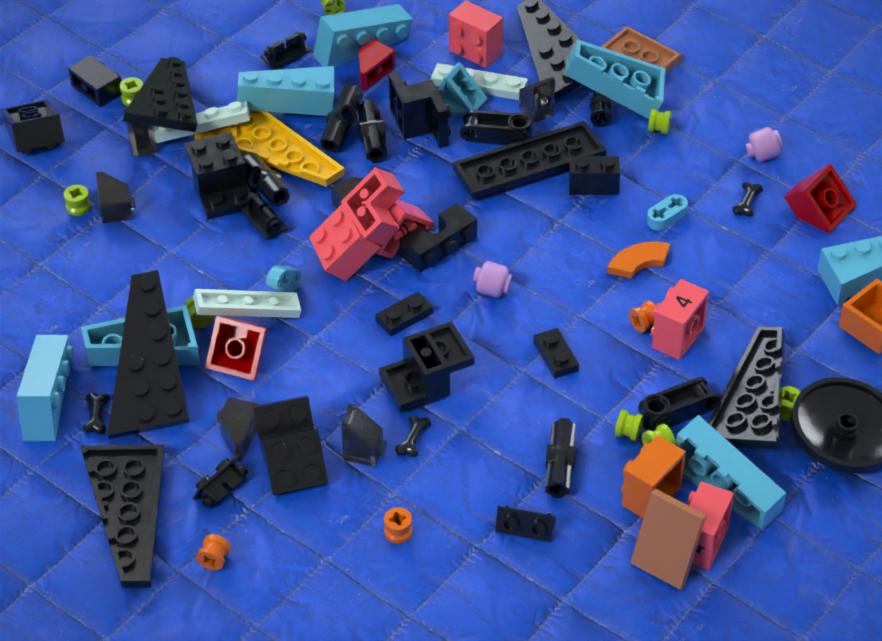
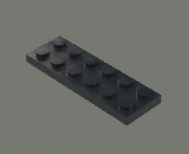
M581 121L453 162V170L472 199L475 200L568 170L569 156H606V149L586 122Z

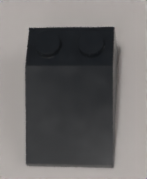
M48 100L1 109L10 139L17 152L28 154L34 152L35 148L45 146L46 149L58 147L59 143L65 142L60 114Z

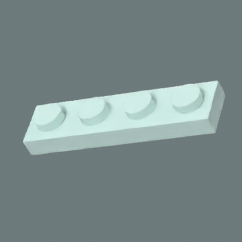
M437 63L431 76L435 86H441L443 78L454 66ZM465 68L485 95L522 101L528 86L527 78Z
M232 102L228 106L220 108L211 107L204 112L196 113L198 123L196 132L154 126V137L156 143L250 121L248 102Z
M195 289L193 295L197 315L299 318L301 314L297 293Z

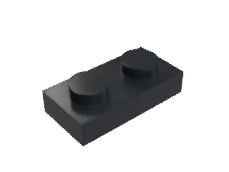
M417 291L375 314L376 322L390 336H393L433 314V306Z
M558 328L533 335V343L554 379L579 372V363Z

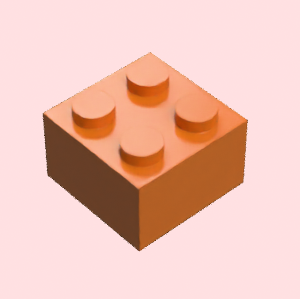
M876 278L842 305L839 327L879 355L882 353V281Z
M658 435L650 443H645L639 455L634 460H629L623 469L622 506L644 518L652 491L657 489L673 497L682 487L686 451Z

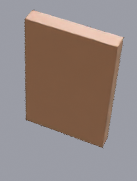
M628 26L601 46L602 48L666 68L665 74L682 61V54Z
M655 489L650 494L630 563L681 590L686 584L707 515Z

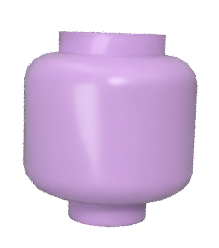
M770 127L750 133L748 137L749 143L745 144L749 157H755L760 163L778 157L780 149L783 148L778 131H773Z
M486 261L482 268L476 267L472 281L477 282L476 290L479 293L499 298L502 293L507 294L512 275L509 274L508 267Z

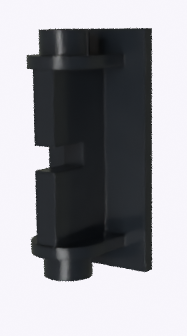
M297 31L285 38V44L281 40L267 46L260 58L271 68L276 69L310 52L311 48L304 43L307 40L305 33Z
M252 192L247 196L248 206L241 208V210L265 239L288 230L258 193Z
M237 454L231 460L228 458L224 459L215 468L217 472L213 476H204L195 485L197 491L193 499L195 500L201 496V502L205 507H214L229 493L222 486L223 484L232 491L247 478L248 470L245 466H238L236 464L239 455Z
M507 505L505 507L498 506L495 532L551 542L556 517L551 515V513L542 514L509 508Z

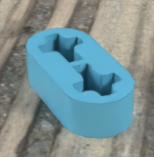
M675 194L652 206L647 213V225L653 230H663L674 224L687 214V199L682 195Z
M275 265L267 275L266 285L279 292H293L301 281V271L290 266Z

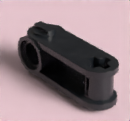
M469 110L464 114V125L460 130V136L468 142L509 145L532 137V119L525 113Z
M703 377L695 378L661 392L648 395L640 401L638 411L644 415L642 427L646 430L654 431L661 424H666L668 427L675 426L698 415L701 416L712 411L717 406L720 397L716 393L711 392L708 388V382Z

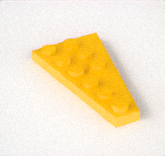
M250 111V121L194 134V139L198 140L232 132L242 157L250 152L256 153L270 167L325 187L345 175L343 166L268 112Z

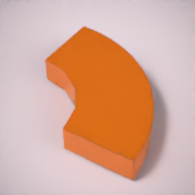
M644 242L627 247L613 257L607 267V273L632 279L636 272L643 268L652 266L663 267L670 250V243Z

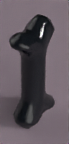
M744 182L742 188L745 190V195L740 204L733 206L732 211L735 215L743 214L751 217L754 212L750 205L754 196L763 192V187L761 184Z
M91 392L86 396V400L91 404V417L89 422L83 425L82 429L86 433L95 431L98 434H102L106 431V425L101 421L102 406L110 400V396L106 393L97 395Z
M413 415L408 418L411 429L405 441L395 446L397 455L418 456L415 444L421 432L431 426L429 418L419 419Z

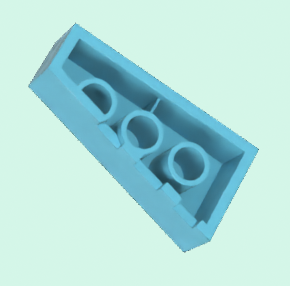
M399 4L321 16L313 56L323 67L334 66L335 68L359 58L358 50L373 39L386 46H390L409 38L413 18Z
M578 39L576 40L566 60V76L648 119L650 118L651 109L659 110L663 103L666 68Z
M334 66L238 73L237 101H247L250 111L327 116L333 110Z
M882 236L821 249L818 272L837 306L845 303L847 298L856 295L876 278L882 281Z
M183 305L166 309L178 365H200L198 346L187 306ZM125 318L81 327L89 366H118Z
M36 335L17 393L23 441H56L67 377L70 374V361L74 360V346L69 345L68 335Z
M699 415L677 433L676 446L686 451L683 477L698 487L701 482L733 492L732 510L761 530L783 511L786 492Z

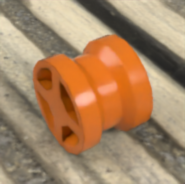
M648 300L642 303L640 308L635 307L629 311L630 322L635 330L640 333H644L649 329V326L654 325L652 313L656 305L652 301Z
M401 507L389 509L385 513L384 535L386 539L395 544L407 542L413 534L411 513Z
M209 534L205 536L202 542L203 548L199 549L196 560L204 568L217 571L222 569L225 563L224 557L228 556L231 545L225 538Z

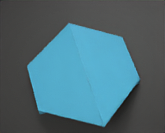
M461 62L457 63L443 78L440 89L443 94V101L445 104L448 103L451 114H465L469 110H478L487 100L486 95Z

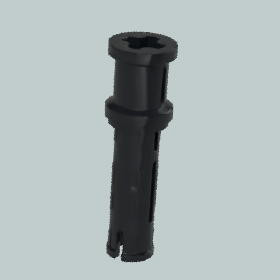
M593 90V98L590 101V109L592 111L590 120L596 127H605L612 120V115L609 112L611 101L608 97Z

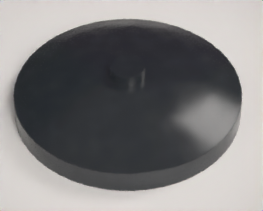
M831 377L815 381L799 393L791 411V429L797 443L812 459L828 468L846 473H865L882 467V393L858 380Z

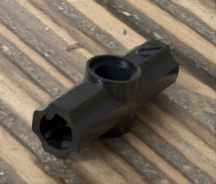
M344 85L333 111L327 114V125L320 139L321 147L326 151L339 152L350 126L357 121V109L363 97L362 89L357 85Z
M372 99L363 100L358 107L361 143H364L366 159L372 161V163H380L387 157L384 120L380 117L378 103L373 102Z
M250 152L248 155L243 156L249 185L258 189L272 206L280 207L282 204L287 203L290 195L288 194V188L281 181L280 173L271 170L256 153Z
M560 418L558 421L553 422L551 442L547 446L545 492L553 498H562L565 495H569L571 471H574L576 424L568 418Z

